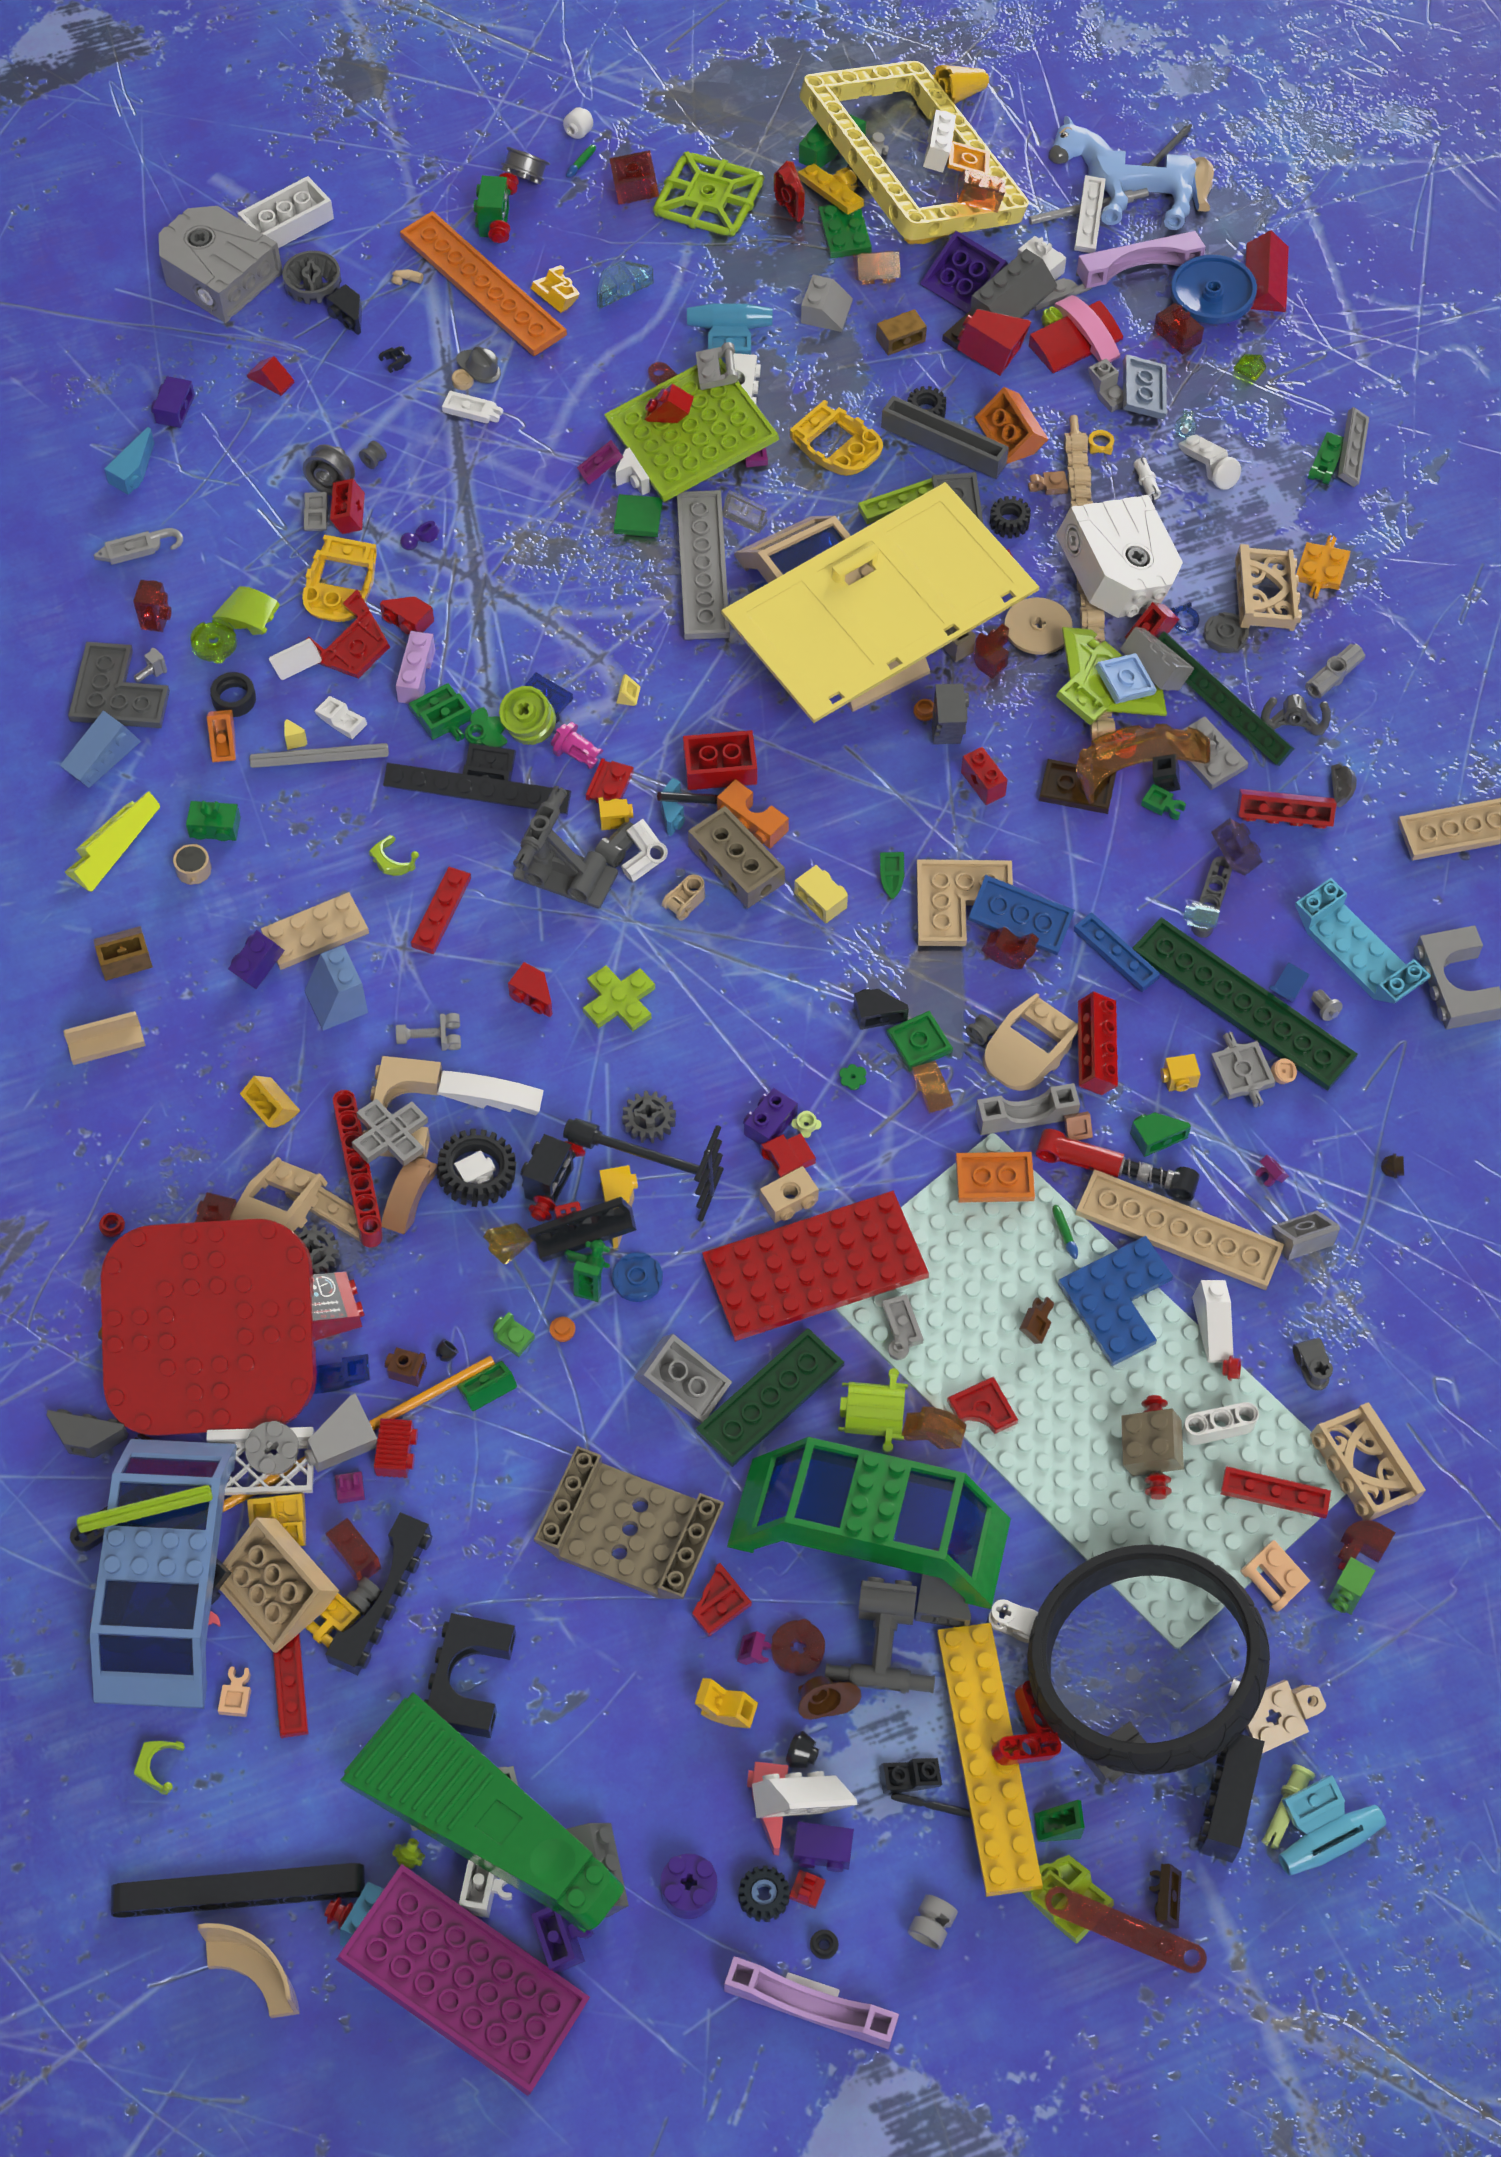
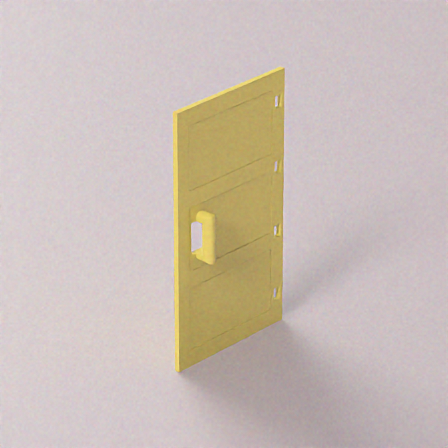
M944 482L722 609L721 614L811 721L815 723L1039 591V586L949 485ZM866 563L875 570L851 585L845 582V575ZM1010 593L1013 598L1004 603L1002 597ZM954 626L957 631L947 636L945 631ZM897 660L900 665L890 670L888 665ZM839 694L842 699L832 704L829 699Z

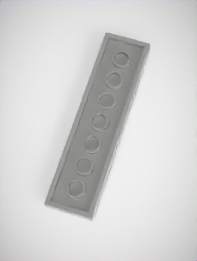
M721 490L682 492L677 495L684 638L685 640L730 638L729 622L721 614V610L728 607Z

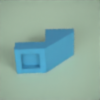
M672 778L662 792L682 793L681 782ZM660 801L667 834L672 836L676 829H681L685 822L684 806L678 804V802Z

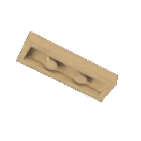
M135 1011L63 1031L73 1065L146 1046L141 1025Z

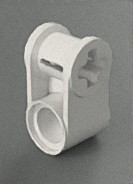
M1002 1599L996 1601L992 1606L988 1622L991 1623L993 1629L1013 1636L1019 1641L1029 1643L1033 1622L1038 1612ZM1000 1612L1005 1613L1004 1619L999 1618Z

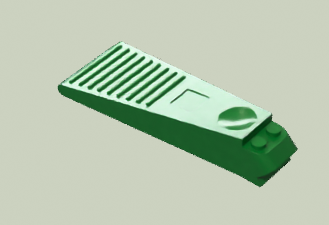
M414 1692L408 1698L405 1697L344 1770L345 1774L340 1779L350 1789L550 1908L584 1933L586 1930L594 1929L601 1923L623 1893L624 1885L599 1860L593 1857V1853Z

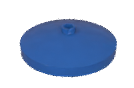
M1203 255L1192 258L1183 263L1176 270L1172 278L1171 297L1175 306L1184 315L1198 322L1223 324L1235 321L1252 308L1256 299L1257 283L1253 273L1241 262L1227 256Z

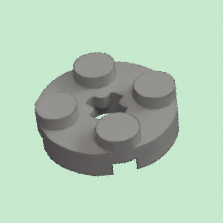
M277 1421L262 1423L251 1431L245 1441L246 1458L249 1464L260 1473L280 1475L287 1472L296 1463L299 1441L296 1434L287 1425ZM269 1442L273 1444L277 1442L279 1444L276 1448L278 1452L276 1455L272 1453L266 1454L265 1450L268 1448L267 1444Z

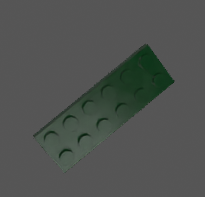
M807 1328L696 1428V1433L731 1467H734L843 1368L844 1361Z

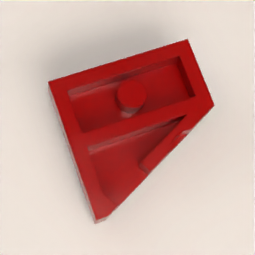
M719 1563L709 1584L707 1583L700 1601L692 1612V1617L707 1636L710 1637L752 1606V1602L722 1564Z

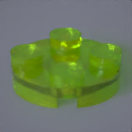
M218 619L212 620V623H200L191 633L192 650L196 656L205 661H213L217 664L224 662L237 647V637L233 627L228 622ZM215 638H218V642L216 643H210L209 641L210 639L214 640Z

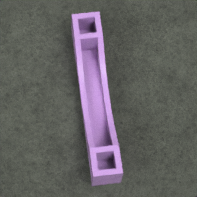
M1196 231L1084 254L1079 256L1077 274L1086 288L1107 284L1119 272L1138 265L1168 264L1180 267L1192 258L1203 256L1206 246Z
M735 1956L724 1984V1992L888 2050L899 2014L872 2004L851 2001L811 1989L786 1979L761 1965Z

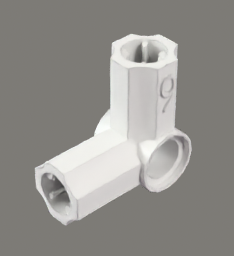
M644 819L626 830L627 834L641 851L621 865L623 873L632 883L662 863L668 854L666 846L658 840ZM651 848H656L660 851V859H653L651 857Z

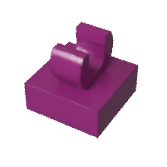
M1266 1155L1259 1161L1264 1167L1259 1168L1255 1173L1257 1177L1268 1173L1269 1178L1263 1183L1267 1187L1272 1186L1275 1180L1282 1183L1289 1177L1277 1161L1269 1155Z
M361 1471L335 1475L339 1504L365 1500Z
M758 1631L743 1635L737 1662L745 1665L754 1662L758 1664L768 1662L769 1659L762 1656V1649L768 1650L772 1647L769 1642L764 1641L766 1635Z

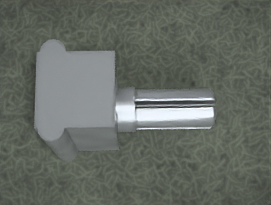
M151 648V651L144 655L147 666L134 675L136 682H140L151 674L158 677L162 673H167L164 656L155 648Z

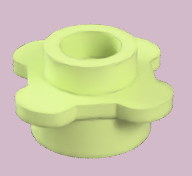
M803 1111L797 1116V1119L792 1120L791 1125L794 1129H798L804 1138H809L814 1130L821 1128V1121L816 1120V1116L810 1111Z

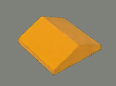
M952 141L946 166L950 169L988 179L990 152Z

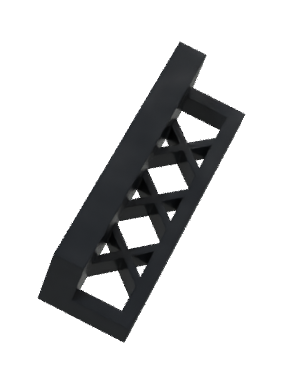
M618 1197L527 1230L529 1237L537 1243L539 1259L546 1262L565 1255L566 1249L575 1252L587 1248L585 1246L587 1241L592 1242L601 1239L604 1242L637 1229L632 1207L622 1197Z

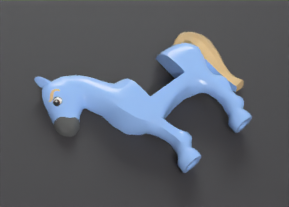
M1064 117V125L1057 132L1054 145L1049 151V159L1056 164H1062L1073 157L1081 155L1088 165L1089 176L1106 179L1104 191H1107L1110 195L1111 202L1103 208L1101 213L1102 222L1105 224L1115 225L1120 223L1122 211L1127 208L1128 197L1124 193L1127 190L1136 191L1147 188L1148 192L1172 194L1174 205L1170 210L1166 211L1164 217L1165 227L1170 230L1182 228L1185 223V217L1190 213L1189 202L1192 198L1198 211H1210L1207 197L1213 186L1214 168L1212 163L1205 157L1192 159L1188 155L1166 154L1165 167L1125 164V151H1113L1099 135L1086 128L1075 126L1070 117Z

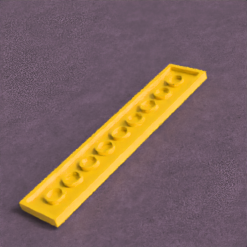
M991 1623L937 1630V1637L985 1895L989 1897L1042 1889L1043 1884L1019 1764L1000 1765L994 1760L991 1752L992 1745L1005 1736H1013ZM1013 1749L1007 1750V1752L1010 1754L1013 1752Z

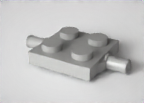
M1227 1032L1223 1035L1227 1048L1211 1054L1210 1059L1228 1100L1249 1095L1255 1108L1260 1107L1264 1102L1259 1092L1275 1086L1276 1081L1258 1041L1248 1044H1237L1233 1033L1229 1032L1228 1034Z

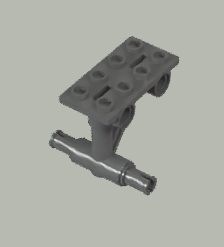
M554 786L547 801L540 804L520 842L521 850L513 861L516 867L513 877L516 880L599 909L618 875V869L608 866L605 857L600 853L589 851L585 857L576 855L552 830L560 815L559 807L567 795V791L564 788L560 787L559 792H557L559 786Z
M868 1577L867 1581H861L859 1619L873 1621V1628L875 1629L872 1665L854 1663L850 1667L826 1663L825 1677H828L831 1681L850 1682L858 1687L901 1691L900 1693L903 1694L909 1693V1690L934 1693L935 1676L911 1674V1671L908 1669L891 1667L894 1631H897L898 1624L913 1625L917 1587L911 1586L912 1582L895 1580V1584L884 1583V1579L879 1577Z

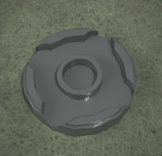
M1222 612L1217 616H1211L1207 620L1203 636L1205 642L1212 649L1222 653H1233L1242 649L1247 643L1249 628H1240L1238 615Z

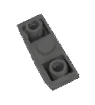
M58 1409L57 1411L48 1410L46 1414L69 1454L96 1458L128 1438L125 1425L116 1419L104 1421L89 1414H83L82 1416L72 1415L71 1412L63 1409Z

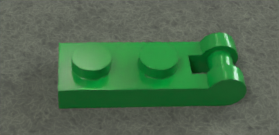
M1330 432L1326 433L1309 471L1308 479H1318L1323 484L1329 485L1341 458L1344 437Z

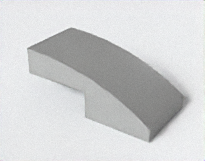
M327 492L305 493L304 531H327Z

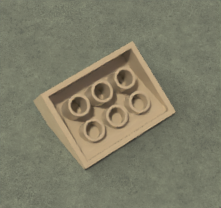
M256 1517L222 1563L232 1573L220 1590L274 1653L282 1649L322 1614L339 1592L337 1587L275 1518Z

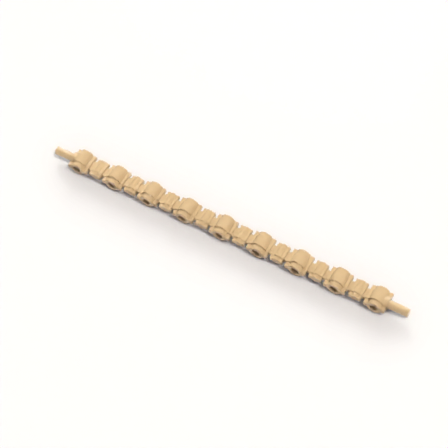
M1071 415L1069 417L1070 433H1064V450L1068 453L1067 483L1070 488V507L1092 504L1093 501H1091L1090 489L1091 470L1088 466L1087 456L1088 437L1086 433L1079 431L1078 416ZM1077 579V590L1080 593L1081 628L1092 629L1097 634L1095 639L1102 643L1105 641L1104 610L1089 603ZM1107 711L1090 726V736L1092 740L1099 742L1100 756L1103 761L1110 759L1109 740H1115L1114 718H1108L1112 717V712Z

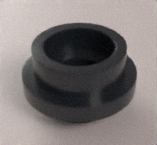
M829 1930L817 1931L810 1940L811 1952L819 1959H830L838 1950V1939ZM827 1941L830 1946L828 1949L822 1950L819 1947V1943Z

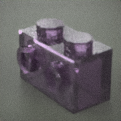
M1229 818L1211 832L1231 869L1245 876L1263 863L1259 855L1261 850L1254 841H1251L1249 837L1251 833L1244 823L1239 824Z

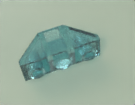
M620 261L605 268L597 288L598 308L610 305L653 284V267L651 265Z

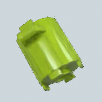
M896 1368L889 1370V1385L858 1382L842 1383V1387H848V1397H841L839 1416L846 1418L845 1427H838V1431H845V1433L885 1436V1443L882 1447L885 1454L892 1452V1440L904 1441V1436L901 1435L905 1389H908V1384L896 1383L899 1377V1371Z

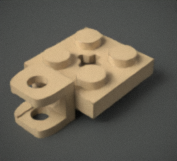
M1282 1680L1265 1688L1259 1708L1251 1722L1246 1726L1250 1737L1265 1741L1262 1752L1264 1753L1308 1733L1309 1730L1304 1719H1309L1321 1713L1326 1708V1703L1318 1687L1301 1685L1291 1690L1288 1681ZM1271 1709L1275 1713L1278 1712L1279 1717L1275 1724L1271 1721H1266V1718L1269 1716L1268 1711Z

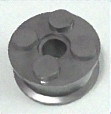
M507 147L506 149L509 152L505 163H501L502 170L541 185V182L545 180L542 178L545 167L550 165V163L529 153Z
M323 444L316 446L311 456L304 461L303 473L307 481L320 492H327V495L332 496L333 482L354 479L355 467L342 448Z

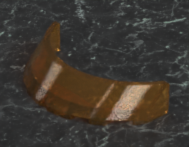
M1155 724L1154 728H1143L1140 725L1120 728L1095 738L1091 741L1090 747L1087 749L1083 748L1079 753L1076 772L1090 804L1094 802V792L1097 786L1106 777L1125 767L1153 761V757L1176 754L1177 760L1194 761L1203 764L1209 763L1210 739L1197 729L1188 727L1187 730L1173 729L1167 724Z

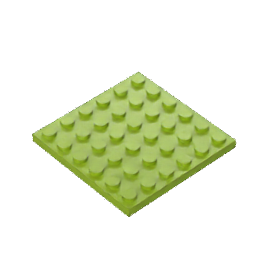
M719 358L722 375L727 372L726 364ZM697 365L604 414L606 421L625 448L631 449L648 475L649 482L663 502L779 440L778 433L739 381L729 385L701 390ZM672 383L694 397L689 414L678 423L647 422L644 420L647 412L645 407L651 398H656L663 388L666 389Z

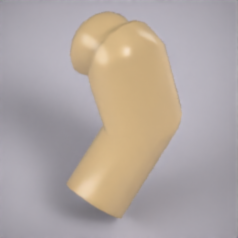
M409 269L395 270L392 273L391 282L396 285H402L403 279L421 284L424 275Z

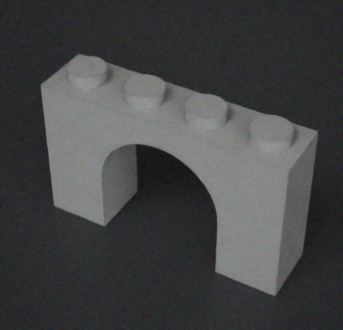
M1475 925L1421 935L1417 945L1414 947L1416 959L1420 960L1422 967L1431 975L1428 979L1430 996L1437 1004L1438 1018L1440 1021H1443L1446 1030L1501 1019V990L1499 986L1477 991H1465L1452 985L1444 974V967L1451 963L1479 957L1483 944Z

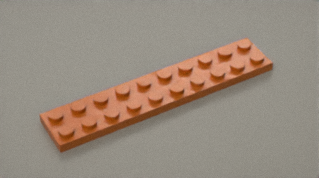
M431 211L400 231V236L405 242L531 355L536 356L567 336L566 328L435 212Z

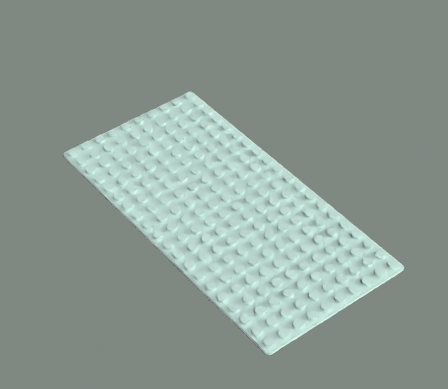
M992 1133L968 1153L1014 1151L1001 1138ZM954 1163L901 1207L928 1269L929 1278L836 1308L835 1310L893 1368H896L899 1374L1086 1561L1107 1551L1127 1546H1171L1194 1552L1213 1561L1215 1565L1221 1566L1231 1574L1245 1589L1252 1581L1248 1576L1244 1577L1240 1570L1265 1546L1275 1540L1286 1551L1321 1518L1221 1495L1225 1468L1228 1466L1332 1490L1329 1511L1347 1494L1342 1491L1334 1473L1328 1469L1320 1451L1314 1447L1310 1437L1311 1431L1242 1366L1240 1379L1229 1381L1227 1376H1223V1363H1208L1199 1325L1160 1288H1156L1132 1301L1157 1339L1156 1344L1111 1366L1059 1287L1058 1280L1118 1249L1089 1221L1075 1215L1076 1209L1034 1170V1201L958 1203L956 1163ZM1054 1205H1058L1065 1216L1073 1240L1078 1248L1077 1259H1073L1066 1251V1245L1053 1216L1052 1208ZM907 1294L923 1336V1344L909 1347L906 1358L896 1360L890 1357L888 1353L889 1344L894 1340L884 1313L882 1301ZM1045 1297H1049L1054 1302V1306L1047 1317L1052 1323L1043 1343L1034 1344L1019 1328L1028 1308H1032L1035 1298H1039L1044 1302ZM994 1376L1018 1418V1424L994 1434L988 1426L977 1421L959 1423L947 1402V1397ZM1159 1395L1162 1399H1165L1168 1405L1163 1410L1173 1408L1182 1420V1429L1186 1418L1190 1414L1243 1402L1252 1403L1259 1411L1256 1425L1253 1431L1248 1434L1199 1445H1190L1183 1440L1184 1469L1163 1472V1474L1171 1478V1482L1166 1484V1487L1172 1489V1493L1167 1495L1165 1499L1155 1500L1145 1494V1489L1149 1488L1150 1485L1145 1483L1144 1479L1150 1474L1132 1476L1123 1466L1121 1416L1146 1411L1147 1408L1142 1407L1141 1402L1148 1396ZM1246 1415L1240 1416L1243 1421H1251ZM1214 1421L1217 1426H1226L1222 1421ZM1196 1426L1189 1427L1193 1432H1201ZM1259 1566L1256 1568L1260 1574L1263 1572ZM1139 1576L1110 1584L1174 1649H1180L1225 1607L1217 1598L1204 1589L1180 1579L1164 1576Z

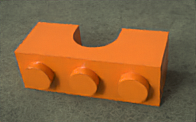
M736 779L717 796V811L726 806L761 844L770 849L789 831V818L772 805L761 813L750 811L749 809L753 806V792Z

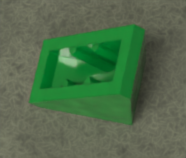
M1075 1800L1034 1813L1039 1842L1081 1839L1085 1829L1081 1800Z

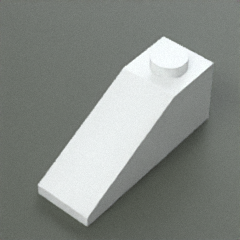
M1201 1280L1192 1299L1207 1362L1223 1363L1224 1360L1229 1359L1230 1355H1233L1231 1301L1226 1280Z

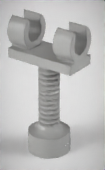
M457 1013L440 1014L441 1026L438 1029L421 1028V1030H410L406 1027V1024L396 1025L397 1044H407V1041L411 1038H435L436 1036L441 1038L442 1051L447 1049L458 1050L461 1048L460 1035L451 1034L446 1036V1028H459L460 1015Z

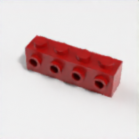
M1240 789L1237 814L1238 817H1242V820L1245 821L1261 819L1272 824H1279V821L1289 822V825L1293 826L1311 824L1312 827L1324 829L1327 826H1334L1337 803L1334 798Z
M1093 991L1078 1001L1079 1087L1099 1095H1103L1118 1086L1116 1000Z

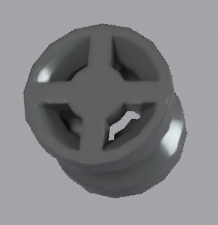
M371 441L368 444V448H364L359 452V457L368 468L374 469L378 466L379 461L386 459L387 453L378 442Z
M979 1014L975 1018L974 1024H969L966 1027L967 1035L978 1045H983L987 1041V1037L992 1036L997 1031L993 1021L983 1014Z

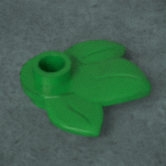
M485 707L479 708L472 713L471 724L465 729V738L469 743L499 748L507 744V739L502 735L505 727L499 716L488 717ZM477 732L480 736L474 737L472 734Z

